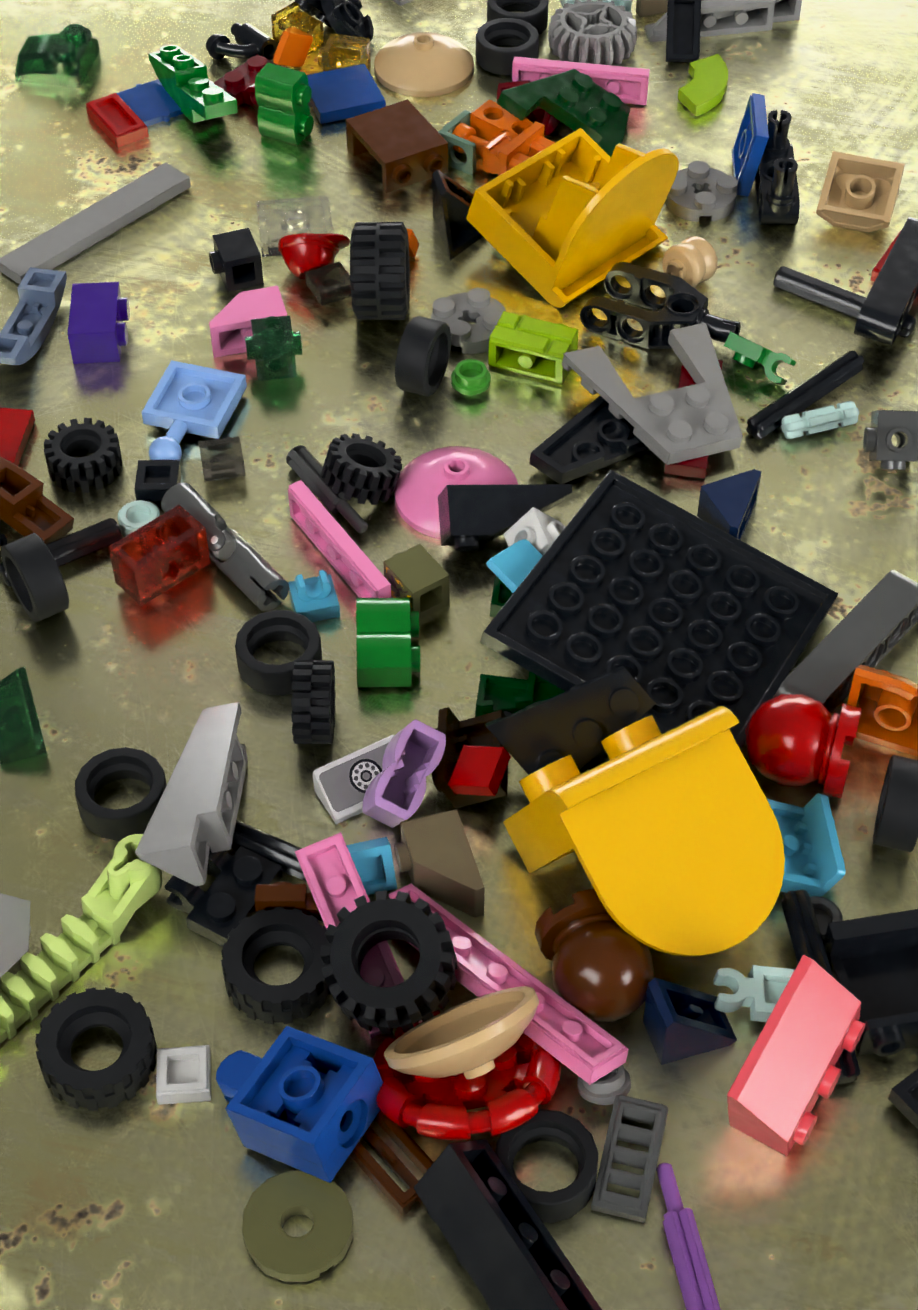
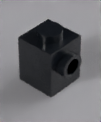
M249 228L212 235L214 251L209 252L210 265L214 274L220 273L227 292L264 284L261 254Z

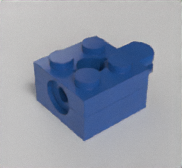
M289 1026L284 1028L263 1058L239 1050L227 1056L220 1063L216 1072V1081L227 1103H229L225 1109L244 1147L329 1183L332 1182L380 1111L377 1105V1096L383 1081L372 1057Z

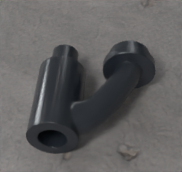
M238 22L234 23L231 27V34L235 36L237 44L230 43L229 38L223 34H213L206 42V49L209 55L216 60L222 59L225 56L248 59L256 55L272 60L278 46L274 39L251 24H240Z

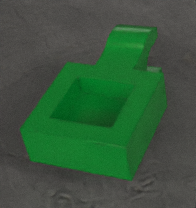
M731 331L724 344L725 347L735 351L732 359L752 369L756 362L762 364L766 377L779 385H785L787 380L777 375V366L783 362L792 366L796 364L792 357L784 353H775Z

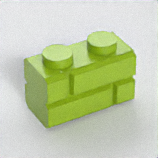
M503 311L489 337L488 365L563 384L569 374V371H566L562 366L563 354L578 349L579 330L564 324L551 323L531 318L527 315Z

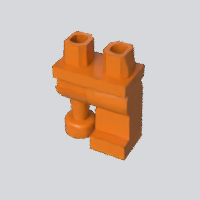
M490 99L470 114V126L465 123H459L452 132V134L475 143L476 154L483 158L484 171L488 175L490 173L498 174L497 177L555 143L544 137L545 125L537 121L533 123L527 118L521 121ZM453 146V150L465 154L462 148Z

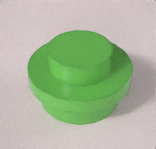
M475 359L459 362L451 375L453 388L465 395L480 394L486 391L491 383V376L485 364Z

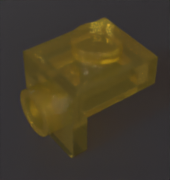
M331 33L325 46H321L319 49L318 65L323 67V72L365 64L368 70L371 68L370 38Z

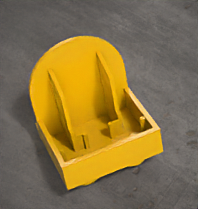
M579 128L476 189L466 220L549 304L562 308L603 282L610 269L616 263H632L668 239L655 225V222L676 178L679 160L672 151L666 148L656 149L645 154L620 143L615 146L610 157L582 128Z
M718 706L662 734L653 716L650 715L626 726L601 741L610 759L603 764L581 774L572 756L568 755L521 779L519 783L530 803L503 821V824L529 874L575 851L598 898L612 919L637 941L660 952L677 956H704L724 951L747 939L766 920L778 899L784 876L785 856L782 835L774 812L730 731L732 727L740 723L737 717L728 708Z

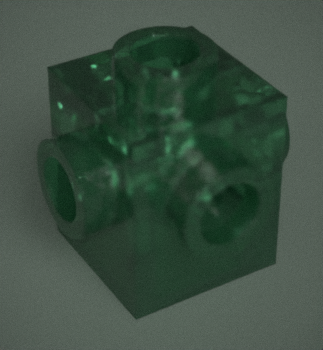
M270 316L251 319L253 336H245L247 360L255 359L258 381L297 377L295 355H302L300 331L292 332L290 316Z

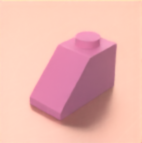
M278 286L239 292L209 322L214 358L290 344L288 316Z

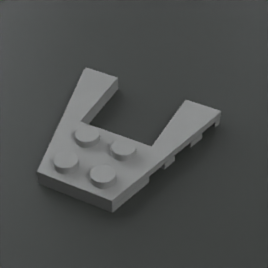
M706 323L670 330L668 338L669 345L696 384L637 398L632 396L600 345L563 354V368L566 371L573 369L582 378L581 385L592 395L598 393L609 403L608 410L617 419L625 418L634 427L633 434L666 465L740 448L743 435Z

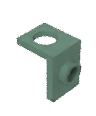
M464 110L438 132L448 142V166L472 176L476 173V144L452 134L459 123H465L470 126L471 112ZM453 146H459L464 150L467 156L466 162H461L455 157V154L458 152L453 150Z

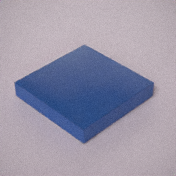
M365 64L307 75L308 84L312 90L309 103L320 124L352 118L386 106L385 99Z
M752 93V96L750 95L732 149L733 176L738 180L737 195L749 196L769 139L765 95Z

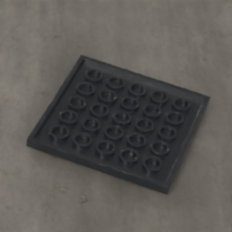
M610 470L486 627L480 643L565 692L569 691L571 687L624 666L656 703L637 721L652 715L662 734L718 706H724L731 710L740 722L732 727L730 731L740 750H742L746 744V728L751 717L762 703L775 697L780 685L790 674L832 608L838 593Z

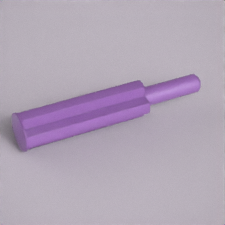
M661 1163L656 1168L668 1211L663 1215L665 1220L662 1222L686 1310H721L693 1210L683 1207L672 1165Z

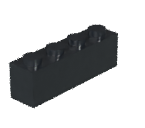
M480 1139L449 1144L414 1186V1190L425 1205L428 1215L438 1225L456 1253L457 1260L467 1270L480 1290L489 1310H602L488 1141Z

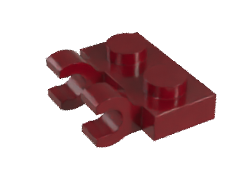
M253 56L239 67L227 72L223 77L215 81L214 84L237 99V107L246 103L258 111L259 105L255 98L256 75L267 63H275L263 56Z

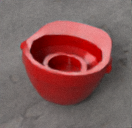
M335 233L292 234L279 239L278 249L286 266L295 277L309 279L328 271L333 266L334 259L339 250L350 245V239L347 236Z

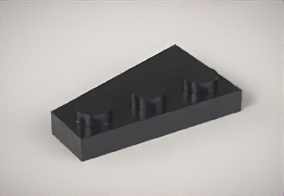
M599 396L530 453L529 464L557 483L564 484L649 448L633 434L634 427L625 418L617 419L608 410L609 403Z

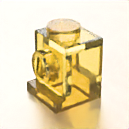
M296 2L271 15L273 39L277 44L283 31L293 26L313 36L307 56L324 46L323 22L302 12L299 4Z

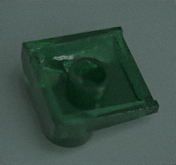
M70 24L59 34L28 36L17 57L16 82L81 88L100 52L98 39L92 37L90 29L80 24Z

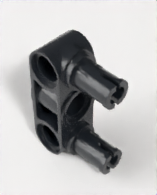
M773 110L768 114L769 139L754 179L759 224L797 225L800 209L796 174L798 164L794 159L793 145L787 139L792 116L788 111L781 110L780 118L777 120L778 112Z

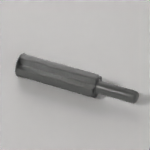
M296 446L290 450L286 457L287 464L332 514L336 515L339 511L358 533H364L368 528V524L347 502L348 500L344 499L345 493L341 492L337 495L332 491L333 486H326L324 483L325 478L321 476L323 466L305 446Z

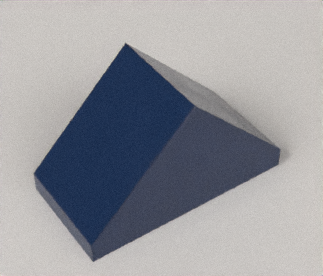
M752 469L701 486L697 516L741 540L757 502L762 471Z
M656 977L648 983L643 1023L661 1065L727 1047L737 1041L725 1012L714 1009L717 996Z

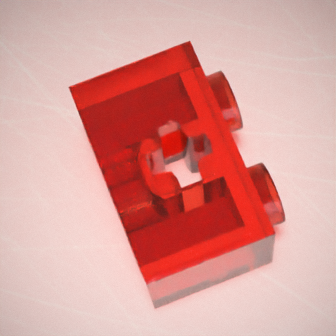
M177 505L108 547L115 583L140 606L148 603L211 563L206 527L180 505Z

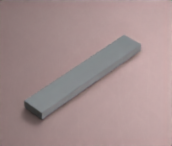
M165 162L1 257L0 272L20 284L30 267L52 270L190 188V177Z

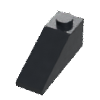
M572 484L447 485L438 495L441 546H454L455 551L458 552L479 550L480 545H484L503 535L532 507L546 512L561 504L572 493Z

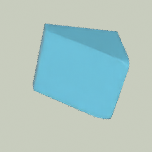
M523 539L490 558L486 564L506 587L514 593L543 555L528 540Z

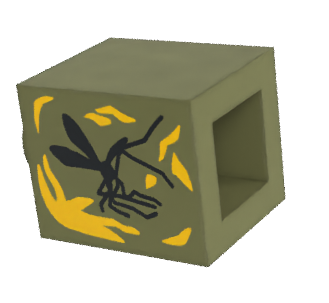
M421 544L406 551L396 553L391 558L383 561L384 577L391 584V598L410 597V611H419V620L450 605L449 574Z

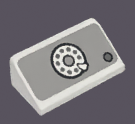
M395 735L386 737L313 771L314 792L336 825L363 813L365 792L371 781L383 771V756L387 745Z

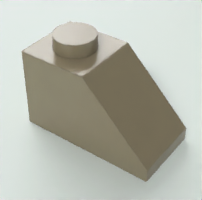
M457 809L400 822L401 842L394 844L395 856L400 872L408 871L412 884L426 895L470 916H483L485 887Z

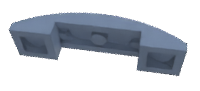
M29 268L17 288L19 302L0 332V364H24L40 349L58 313L67 280L66 271Z

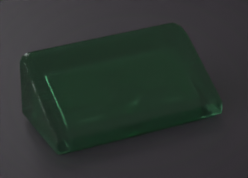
M25 666L16 669L0 681L1 765L47 754Z

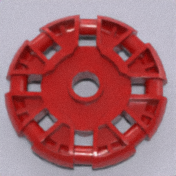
M440 1010L433 1011V1015L440 1014ZM422 1019L413 1023V1026L415 1027L422 1023ZM401 1027L396 1029L395 1038H386L373 1056L383 1081L377 1096L378 1108L400 1127L407 1128L412 1126L416 1128L419 1135L440 1140H470V1135L490 1132L491 1136H495L519 1127L538 1113V1106L540 1104H547L551 1100L558 1087L561 1074V1062L524 1033H522L512 1047L493 1059L496 1065L494 1069L473 1079H466L463 1073L441 1078H430L404 1074L390 1068L385 1059L384 1052L393 1041L404 1034ZM485 1107L484 1110L478 1112H467L469 1109Z

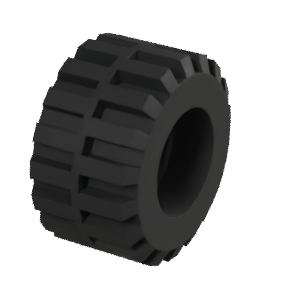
M403 222L355 223L350 241V285L352 307L358 320H405L409 311L410 264L408 233Z
M387 890L375 892V901L367 903L363 895L354 900L357 906L354 911L350 913L343 907L336 914L340 923L337 927L329 924L325 932L328 945H321L320 957L324 963V967L321 970L335 1002L351 1021L353 1019L357 1020L361 1028L370 1032L373 1027H377L381 1034L393 1035V1028L401 1027L403 1032L406 1033L414 1028L413 1023L421 1019L425 1022L434 1017L432 1012L437 1007L441 1010L445 1008L449 1002L447 993L449 990L454 991L457 981L455 976V969H458L457 958L444 920L438 912L434 914L431 912L427 902L419 898L414 903L411 901L409 893L398 891L396 899H390ZM399 939L407 941L418 948L420 953L418 966L414 973L403 983L393 987H377L362 979L360 974L362 961L368 951L376 944L385 940Z

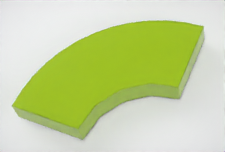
M719 54L690 62L689 74L692 80L689 84L678 89V100L694 116L708 112L723 99V94L728 84V68Z

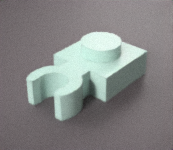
M753 965L748 977H744L742 973L732 968L718 969L713 979L714 985L729 987L734 994L719 993L714 1003V1009L730 1013L738 1010L741 1006L750 1007V1021L767 1022L795 969Z

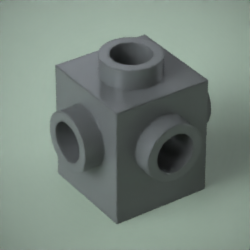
M877 410L871 412V427L865 428L863 437L864 452H870L869 461H881L880 469L906 470V462H918V411ZM893 434L897 438L896 446L891 441Z

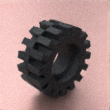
M84 418V423L78 424L77 419L70 420L71 426L67 427L64 423H61L57 426L58 432L51 430L48 433L49 439L44 441V454L50 478L53 482L56 481L59 488L63 489L67 485L68 491L75 493L77 487H81L82 493H88L90 486H95L96 490L103 489V481L110 485L115 481L114 475L119 476L121 473L122 457L117 433H114L112 426L108 425L105 427L104 421L97 420L95 424H92L91 418ZM82 453H93L92 455L86 457H74Z
M352 433L351 438L347 434H342L340 439L335 437L332 443H330L321 476L325 478L324 483L327 487L333 486L332 491L335 494L345 493L344 499L351 501V498L354 497L357 498L360 504H365L366 500H369L371 505L378 504L379 500L384 503L388 501V498L392 497L403 465L401 464V457L395 456L396 451L392 447L385 449L386 443L381 440L375 443L372 442L373 437L367 435L365 439H361L359 434Z
M295 660L291 698L294 744L333 743L336 698L333 660Z

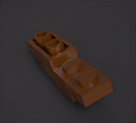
M0 457V519L24 537L36 533L45 544L58 540L73 529L74 518L43 495L44 483L12 462Z

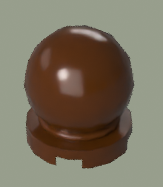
M593 888L572 894L575 903L562 908L556 914H553L551 906L546 909L536 922L535 936L545 958L552 961L553 987L558 995L592 1021L613 1023L630 1016L646 1001L647 986L654 977L653 959L646 945L626 933L612 919Z

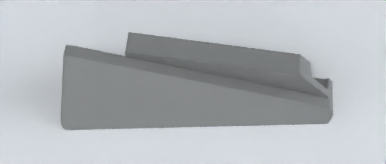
M802 0L701 1L700 37L772 30L774 22L800 20ZM667 12L656 23L645 25L644 30L649 42L666 41Z
M239 702L208 707L202 710L135 851L139 859L194 886L205 885L210 849L212 853L231 850L248 763L246 746L240 744L237 737L240 715L242 714Z

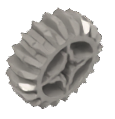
M575 0L574 4L566 3L563 8L556 9L555 15L551 16L548 30L549 47L552 48L553 55L559 56L560 61L611 65L613 63L618 65L622 63L623 59L630 58V53L634 51L637 41L636 20L633 19L631 12L625 11L624 6H615L613 1L606 3L602 2V0H587L584 2Z

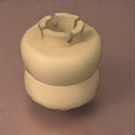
M699 236L688 237L680 244L671 246L665 252L663 271L664 273L680 277L692 287H695L700 282L707 281L715 274L718 261L717 255L712 245L704 238Z

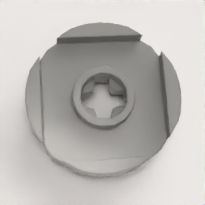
M693 161L688 165V168L677 172L667 196V207L676 216L689 221L699 222L700 216H711V221L723 219L731 214L735 208L738 180L734 176L710 168L706 162Z
M477 287L469 292L436 299L433 302L431 319L448 324L451 332V345L462 347V353L478 354L488 351L489 337L503 311H506V309L499 301L490 297V292L487 289Z

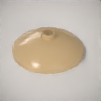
M416 32L395 38L379 50L374 60L375 76L383 86L396 93L412 97H435L456 91L471 79L474 71L473 56L464 45L449 36L432 32Z
M521 986L493 992L457 1005L420 1023L398 1037L386 1048L384 1056L388 1066L404 1074L430 1078H441L463 1073L466 1079H473L488 1073L496 1066L493 1059L512 1047L533 1019L539 1004L535 989Z

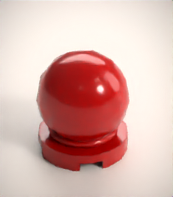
M804 694L778 695L762 703L747 725L746 744L749 761L762 776L781 786L802 787L818 780L820 784H824L822 794L828 797L841 798L850 765L849 760L841 759L844 744L853 745L862 708L843 703L840 715L838 713L832 715L820 701Z

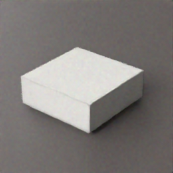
M210 1045L157 1049L156 1098L158 1105L211 1101Z

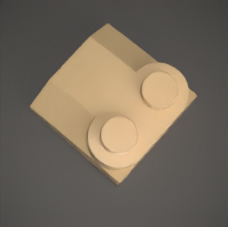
M833 151L816 214L836 227L863 232H873L888 228L899 195L905 164Z

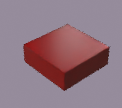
M464 745L448 786L454 794L496 796L511 756L504 747Z

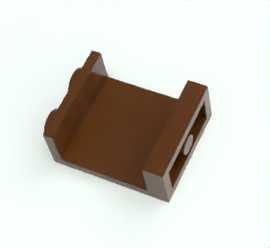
M408 99L346 119L347 150L353 156L369 151L382 165L383 190L385 193L430 179L437 169L444 174L448 173V142Z

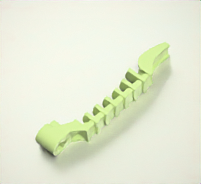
M143 834L129 835L116 845L113 858L88 893L81 898L83 915L79 918L68 914L62 917V933L58 937L45 933L40 937L42 951L37 956L27 952L19 959L20 971L16 974L7 971L0 978V1044L7 1038L11 1040L16 1036V1030L25 1021L36 1018L38 1010L46 1002L57 999L59 991L67 983L78 980L80 972L88 964L98 962L101 959L100 954L108 946L118 944L121 941L120 935L134 912L158 893L162 886V870L139 859L135 854Z

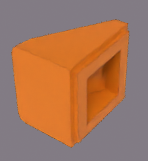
M293 26L284 30L272 59L274 60L273 63L291 67H302L312 44L313 36Z

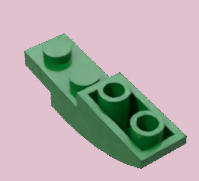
M165 45L160 47L158 52L148 53L149 61L163 88L190 121L196 123L238 113L237 99L208 79L207 66L179 46Z

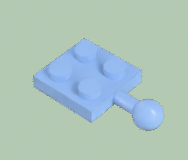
M171 360L142 410L143 424L169 429L165 436L159 437L151 443L149 447L150 460H180L182 450L179 444L185 433L219 439L247 388L246 375Z

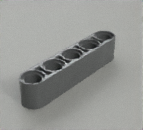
M891 570L786 677L777 690L775 697L781 694H804L820 701L832 714L848 697L856 667L865 665L875 668L918 622V583L896 570Z

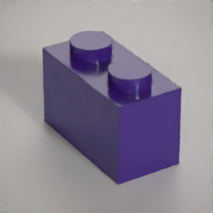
M119 282L72 284L67 335L73 364L120 362L121 346L128 345L127 324L123 321H129L130 309L128 297H121Z

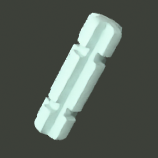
M846 401L836 404L837 408L834 405L804 411L802 416L799 413L787 415L782 418L781 430L784 432L785 437L791 440L803 437V432H806V435H812L839 428L838 424H841V427L854 425L858 422L859 409L853 401Z

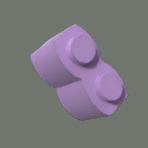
M417 719L399 731L386 747L382 762L383 771L371 781L365 792L363 814L391 828L410 818L417 811L424 798L426 777L436 769L444 755L446 735Z

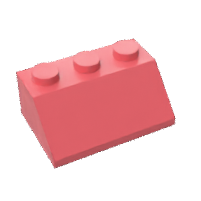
M805 955L800 959L727 1094L729 1125L785 1156H788L795 1142L802 1146L806 1143L817 1120V1116L812 1114L811 1111L819 1095L826 1099L830 1097L842 1071L835 1067L844 1049L851 1053L854 1051L865 1028V1023L859 1021L861 1001L816 961Z

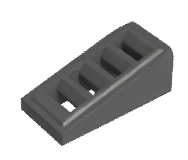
M624 1095L615 1096L591 1210L645 1223L666 1126L667 1106ZM618 1140L649 1147L648 1153L617 1146ZM613 1163L643 1169L644 1174L640 1175L612 1168ZM608 1183L640 1190L639 1198L607 1191Z

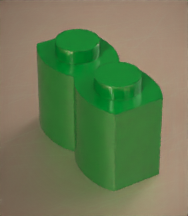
M267 63L258 72L255 78V98L259 105L257 121L258 129L262 136L298 146L305 137L311 134L314 119L311 116L308 104L311 99L312 90L308 84L305 72L272 63Z
M410 597L356 598L357 687H411L412 673H420V646H411V638H419V611H410Z

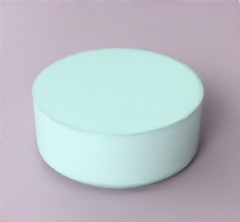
M144 500L132 501L124 505L118 512L117 518L121 533L130 540L142 541L150 539L161 529L160 511L152 502Z

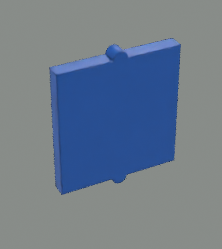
M159 79L145 84H136V87L117 93L147 127L162 121L168 122L170 118L183 114L181 108L163 88Z

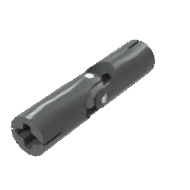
M185 482L178 483L166 491L161 502L162 510L195 544L208 548L206 552L209 558L261 611L273 610L282 603L271 590L282 600H285L289 592L288 582L239 533L230 529L222 516L190 484Z

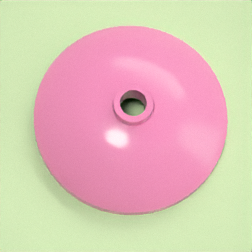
M464 446L442 447L416 457L402 469L394 489L395 504L400 516L409 526L424 535L441 539L438 495L447 485H518V482L512 470L502 460L485 451Z

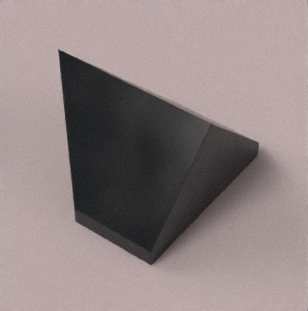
M437 169L432 174L433 218L451 261L483 236L466 220L474 194Z

